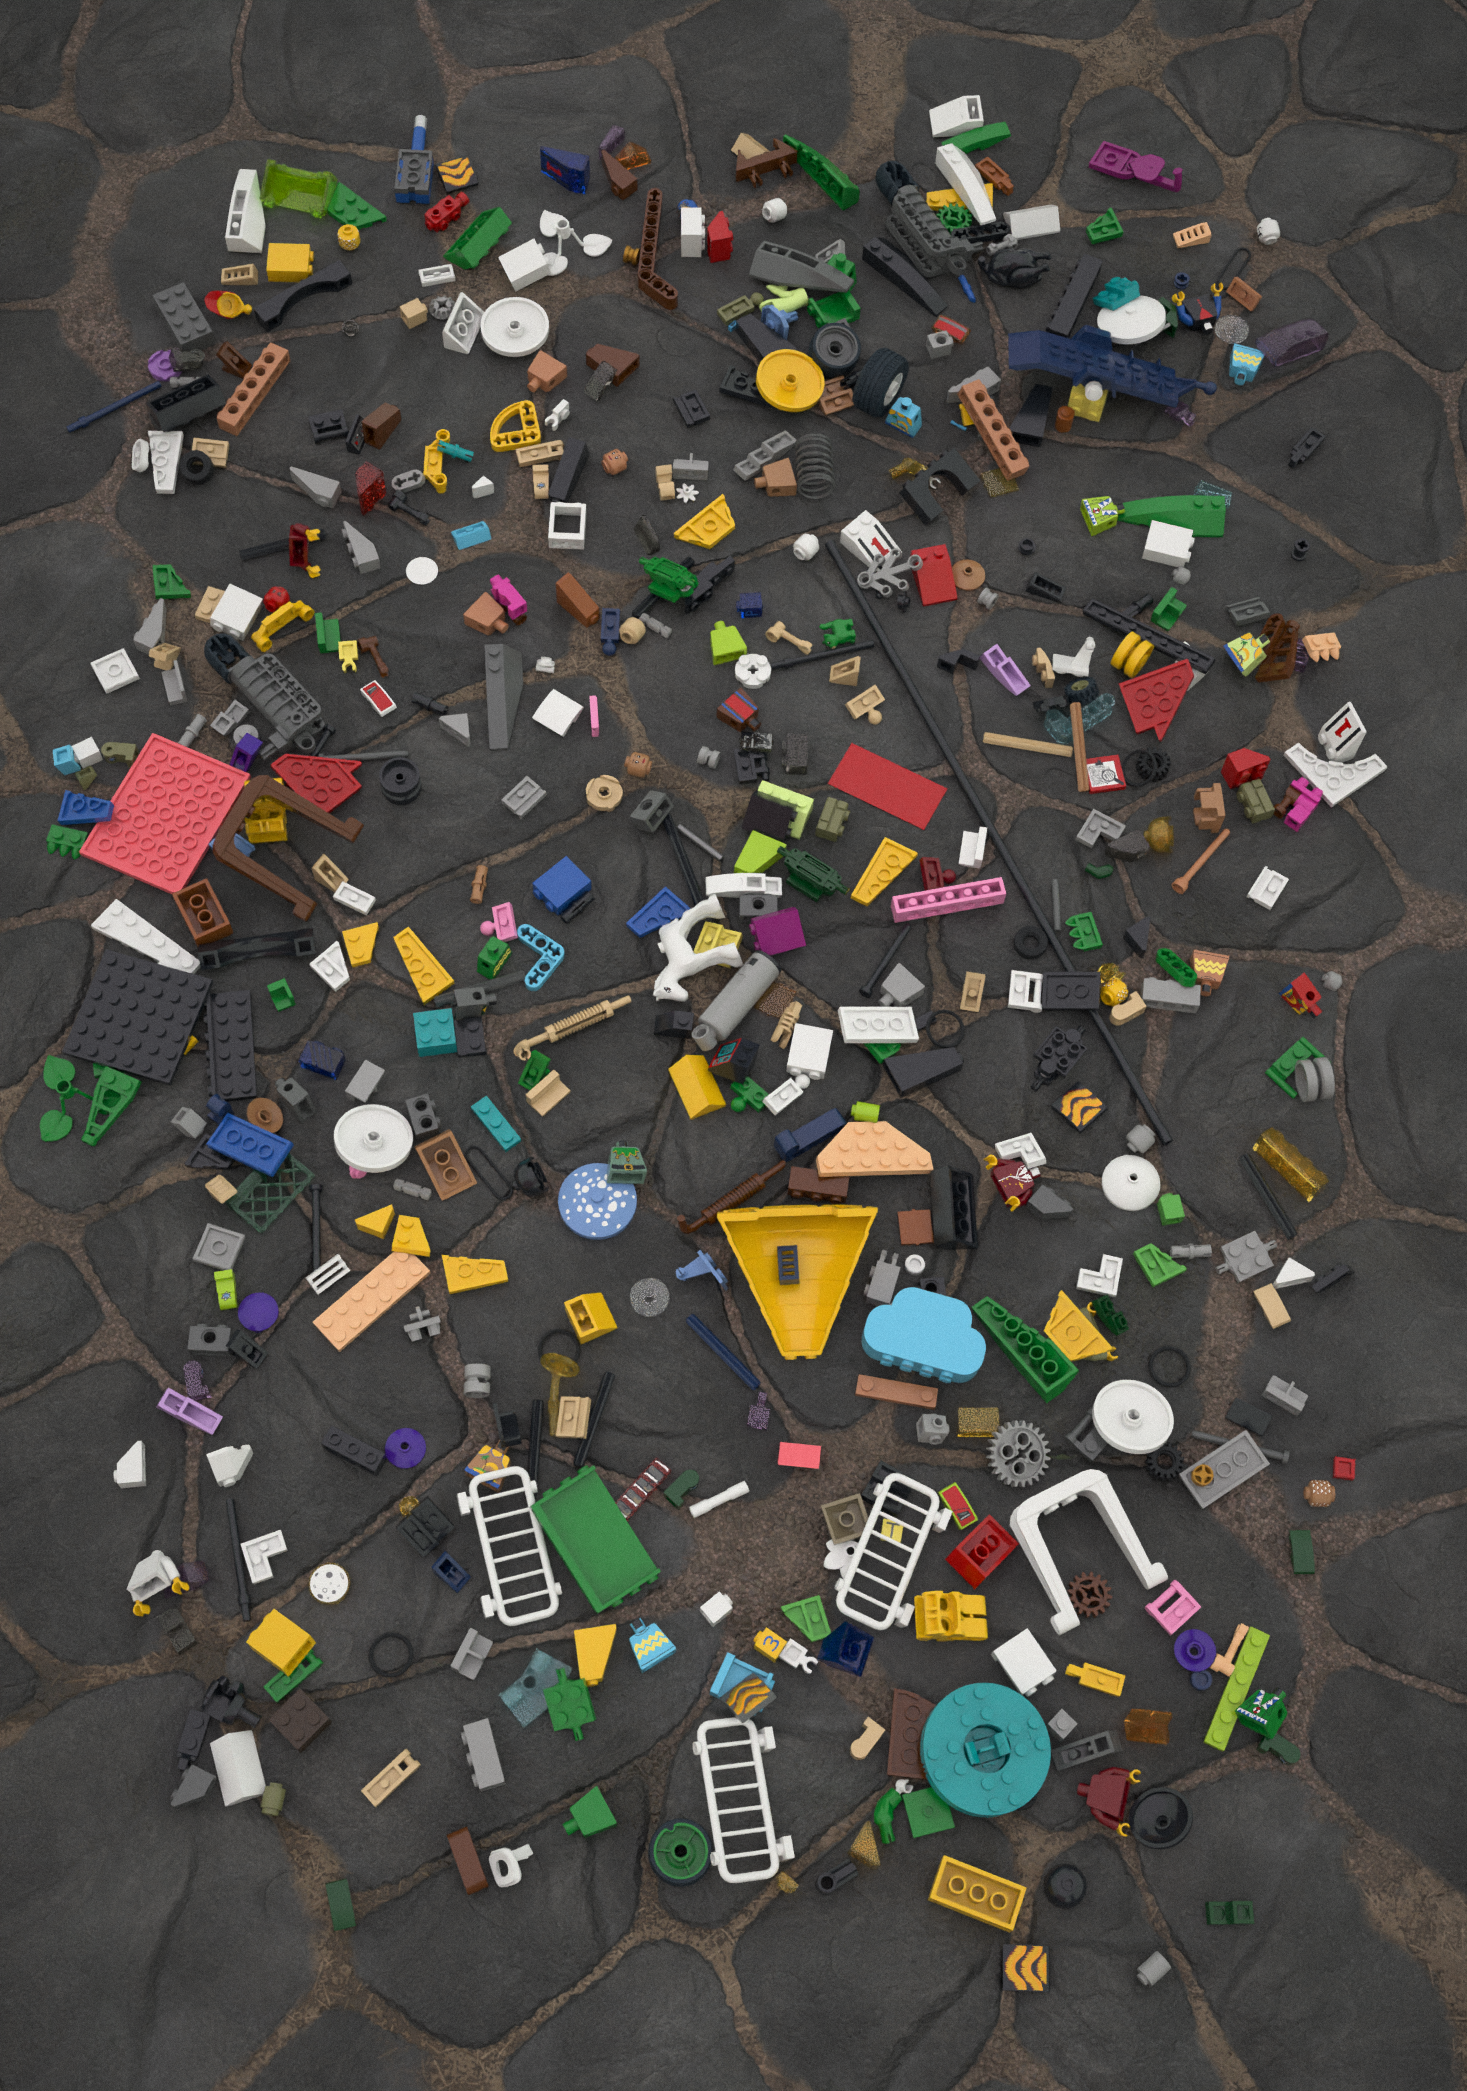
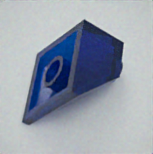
M845 1621L823 1639L817 1659L830 1667L862 1677L874 1637L850 1622Z

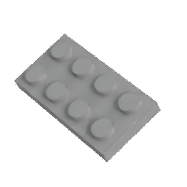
M1245 1430L1181 1472L1179 1477L1200 1508L1203 1509L1267 1467L1270 1463L1247 1430ZM1199 1465H1208L1213 1471V1480L1203 1487L1195 1485L1191 1480L1192 1471Z

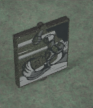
M741 731V738L738 741L740 743V750L772 752V745H774L772 740L773 733Z

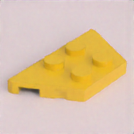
M723 494L674 532V538L711 549L735 529V523L725 502V496Z
M1061 1290L1044 1332L1071 1362L1112 1351L1114 1348Z

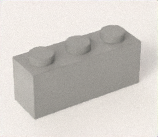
M1154 977L1144 978L1140 997L1149 1008L1196 1013L1200 1006L1201 985L1195 984L1193 987H1185L1175 980L1163 981Z
M488 1718L464 1725L465 1732H461L463 1744H468L470 1753H467L466 1756L469 1766H474L475 1774H472L474 1786H479L482 1792L505 1785Z

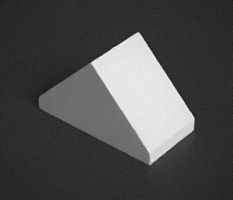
M1288 1258L1275 1279L1273 1287L1278 1289L1311 1282L1315 1274L1305 1266Z

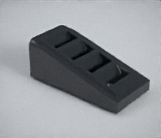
M1034 572L1029 579L1025 591L1060 603L1066 587Z

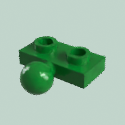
M747 1077L744 1084L738 1082L731 1084L730 1089L740 1096L731 1101L733 1111H744L746 1102L758 1113L766 1106L762 1101L769 1094L751 1078Z

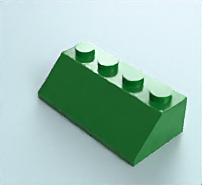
M500 207L481 212L443 257L464 270L468 268L474 269L479 265V260L489 253L490 247L499 242L498 238L509 230L508 227L512 222Z

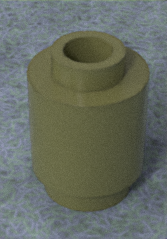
M270 1783L269 1786H265L260 1806L262 1814L279 1816L286 1790L282 1789V1784Z

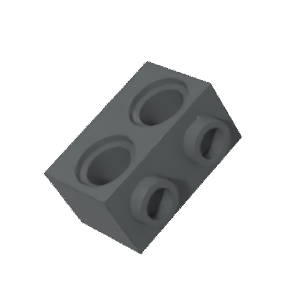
M428 1094L405 1100L417 1142L440 1134L439 1128H442L439 1116L435 1117L433 1112L437 1110L434 1099L430 1100ZM420 1106H426V1107H427V1108H426L425 1110H423V1111L417 1110L418 1107H420ZM425 1123L432 1124L429 1128L422 1127Z

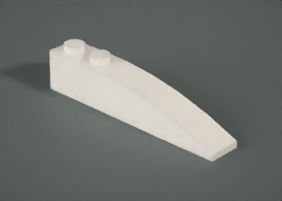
M953 144L938 147L935 164L979 224L984 225L996 221L981 175L967 155Z

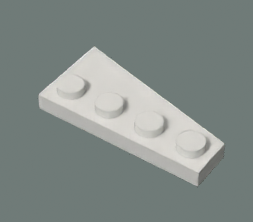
M148 431L155 490L157 494H175L184 434L182 431Z

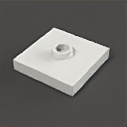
M124 648L90 663L106 694L140 679Z

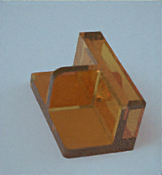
M1132 1709L1124 1721L1126 1739L1129 1741L1167 1745L1170 1741L1168 1724L1173 1718L1172 1713Z

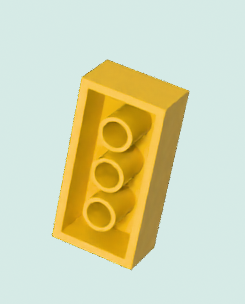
M944 1855L941 1858L928 1900L1010 1933L1014 1929L1026 1887Z

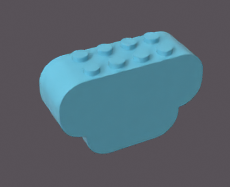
M915 1287L905 1288L898 1292L892 1305H881L874 1308L868 1315L861 1340L865 1353L869 1357L880 1361V1364L889 1367L896 1365L900 1367V1370L906 1372L917 1371L923 1377L931 1378V1376H935L945 1383H951V1381L963 1383L971 1380L981 1367L986 1351L983 1336L977 1330L971 1328L972 1314L964 1302Z

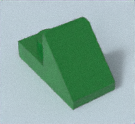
M537 1050L532 1051L518 1084L528 1090L534 1088L549 1074L550 1070L547 1067L551 1059Z

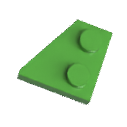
M1151 1243L1133 1253L1152 1287L1187 1270L1184 1265L1180 1266L1171 1259L1172 1257L1162 1253L1159 1248Z
M819 1595L781 1606V1611L811 1643L832 1637Z

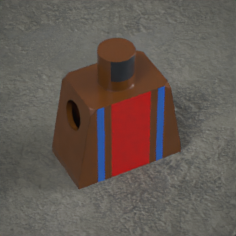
M741 687L717 708L716 718L739 732H742L747 726L753 731L758 730L761 726V722L756 719L759 711L758 706Z

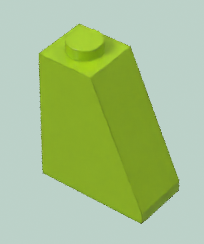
M753 830L734 866V873H763L784 857L777 853V850L780 846L786 849L787 844Z

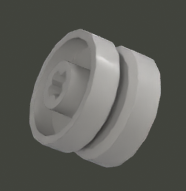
M1326 1057L1314 1058L1312 1062L1309 1059L1296 1062L1295 1083L1299 1097L1303 1102L1315 1101L1317 1097L1321 1100L1333 1097L1335 1090L1334 1074L1330 1061Z

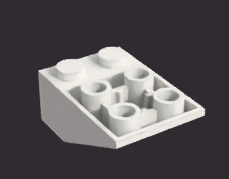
M980 95L962 96L929 110L933 137L956 136L983 126L984 120Z

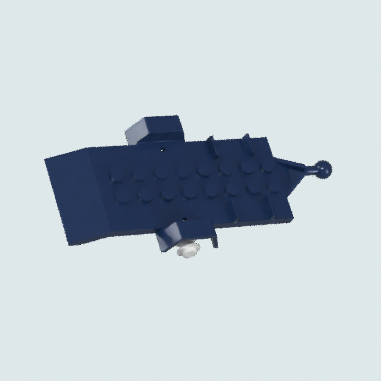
M1084 325L1071 339L1041 330L1008 333L1009 369L1019 371L1039 368L1073 378V386L1077 387L1081 383L1085 387L1086 398L1091 401L1099 400L1103 394L1102 390L1106 389L1112 391L1114 398H1116V391L1176 408L1178 398L1194 388L1203 390L1206 395H1213L1217 390L1216 384L1212 381L1203 383L1196 379L1177 378L1175 376V369L1162 366L1160 358H1158L1155 364L1134 358L1133 350H1131L1128 356L1113 352L1111 333L1092 326Z

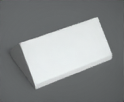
M1045 205L1003 213L1005 222L1010 226L1009 234L1015 237L1016 240L1060 233L1058 206Z
M463 292L458 296L442 335L444 348L468 354L479 332L484 311Z
M253 1731L228 1733L211 1742L210 1746L225 1807L262 1796L266 1784Z

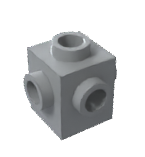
M934 1413L922 1414L916 1423L918 1442L934 1445L941 1444L949 1434L946 1416Z

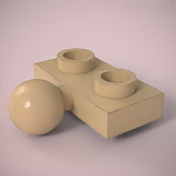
M874 685L847 702L845 706L854 720L867 712L868 721L876 725L881 722L882 714L873 708L885 699L877 686Z

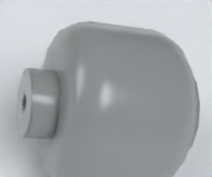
M1182 566L1174 569L1171 574L1174 576V582L1183 585L1191 577L1190 571Z
M1333 971L1322 976L1324 988L1333 991L1339 989L1342 984L1341 975Z

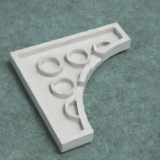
M1300 743L1291 747L1283 755L1308 780L1313 788L1318 787L1323 791L1321 797L1331 808L1387 769L1385 763L1376 754L1354 764H1343L1342 762L1334 761L1325 762L1306 750Z

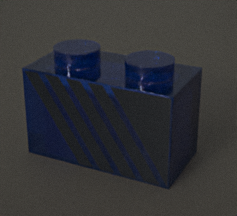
M309 1040L299 1058L301 1068L337 1080L346 1061L342 1050L336 1047H326L319 1041L312 1042Z

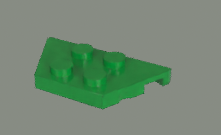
M339 182L327 209L328 215L342 225H353L358 230L371 227L372 223L380 220L382 223L387 221L386 216L342 183Z

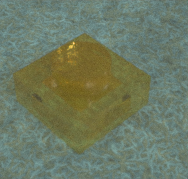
M783 1871L776 1878L779 1882L777 1886L786 1894L788 1892L793 1894L799 1886Z

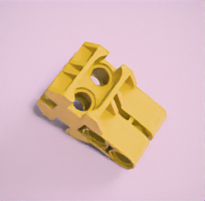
M273 778L277 782L284 785L283 778ZM250 780L244 782L245 787L250 782ZM267 799L256 801L253 804L256 808L250 818L245 817V828L249 842L286 841L288 838L286 809Z
M929 1591L922 1593V1596L917 1595L914 1597L916 1638L918 1640L928 1641L936 1639V1641L945 1642L954 1640L981 1641L988 1639L987 1619L979 1618L986 1616L985 1596L964 1595L953 1591L950 1593Z

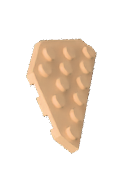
M878 1121L877 1123L848 1122L816 1159L819 1177L930 1174V1171L934 1170L930 1153L886 1121Z

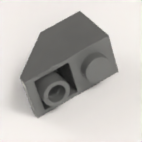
M1043 1184L1026 1205V1208L1041 1220L1069 1218L1073 1211L1071 1204L1067 1200L1059 1198L1052 1188L1045 1187Z
M191 1765L190 1769L186 1768L181 1777L183 1782L179 1789L176 1788L173 1791L170 1805L179 1809L207 1799L218 1778Z

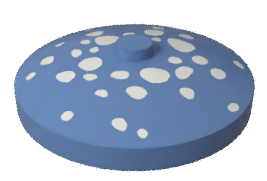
M592 1163L577 1168L567 1176L559 1191L558 1206L562 1220L571 1231L587 1239L602 1240L616 1236L627 1228L636 1212L637 1196L634 1185L607 1183L608 1164Z

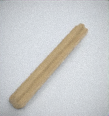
M985 732L983 736V742L988 744L1071 757L1073 753V747L988 732Z

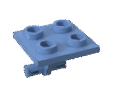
M701 1250L697 1252L699 1257L684 1268L679 1267V1269H676V1276L682 1281L712 1272L725 1291L729 1289L726 1285L728 1282L719 1268L717 1270L714 1269L717 1265L708 1253L703 1254Z

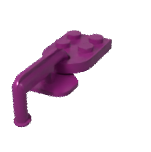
M1103 141L1089 162V168L1120 179L1136 177L1141 181L1173 192L1181 190L1182 168H1175L1173 170L1174 180L1160 176L1159 174L1164 168L1165 161L1163 158L1152 154L1140 156L1133 150Z

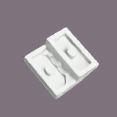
M553 689L541 703L532 718L564 737L571 724L576 722L584 707Z

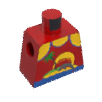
M1305 973L1279 992L1280 996L1299 1015L1307 1010L1314 1019L1322 1013V1010L1316 1004L1321 999V995Z

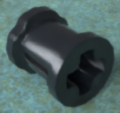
M1300 538L1296 540L1295 548L1291 551V557L1296 561H1303L1307 556V551L1310 549L1308 540Z

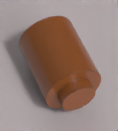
M1062 406L1058 409L1055 428L1061 433H1066L1072 428L1075 412L1071 407Z

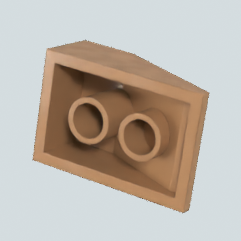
M450 1129L414 1146L442 1201L477 1184Z

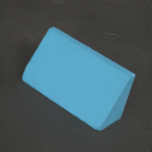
M484 521L451 532L459 550L491 540L489 527Z

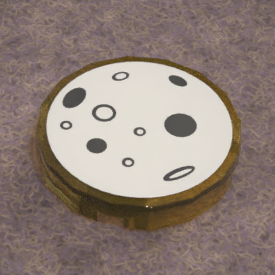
M325 1563L313 1570L309 1577L308 1586L310 1594L315 1601L331 1606L340 1603L346 1598L351 1581L344 1567L337 1563Z

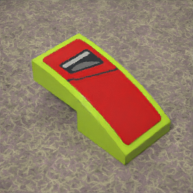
M956 1482L937 1492L945 1508L952 1511L951 1515L958 1529L962 1530L978 1520Z

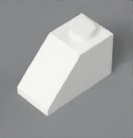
M137 1441L117 1463V1470H114V1481L117 1482L120 1488L146 1486L145 1445L142 1441Z

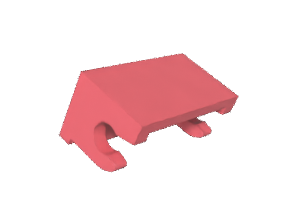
M780 1442L778 1465L819 1469L821 1446Z

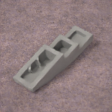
M785 430L762 442L759 449L749 453L747 459L736 464L733 470L746 481L761 472L764 466L774 463L795 445L797 440Z

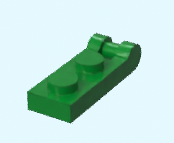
M312 1649L289 1677L280 1671L263 1686L277 1704L323 1665V1661L314 1656ZM305 1660H307L310 1663V1665L307 1668H305L301 1664Z

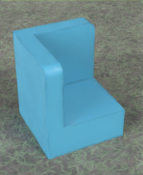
M66 745L53 750L54 766L64 775L81 770V766L74 761L72 746Z

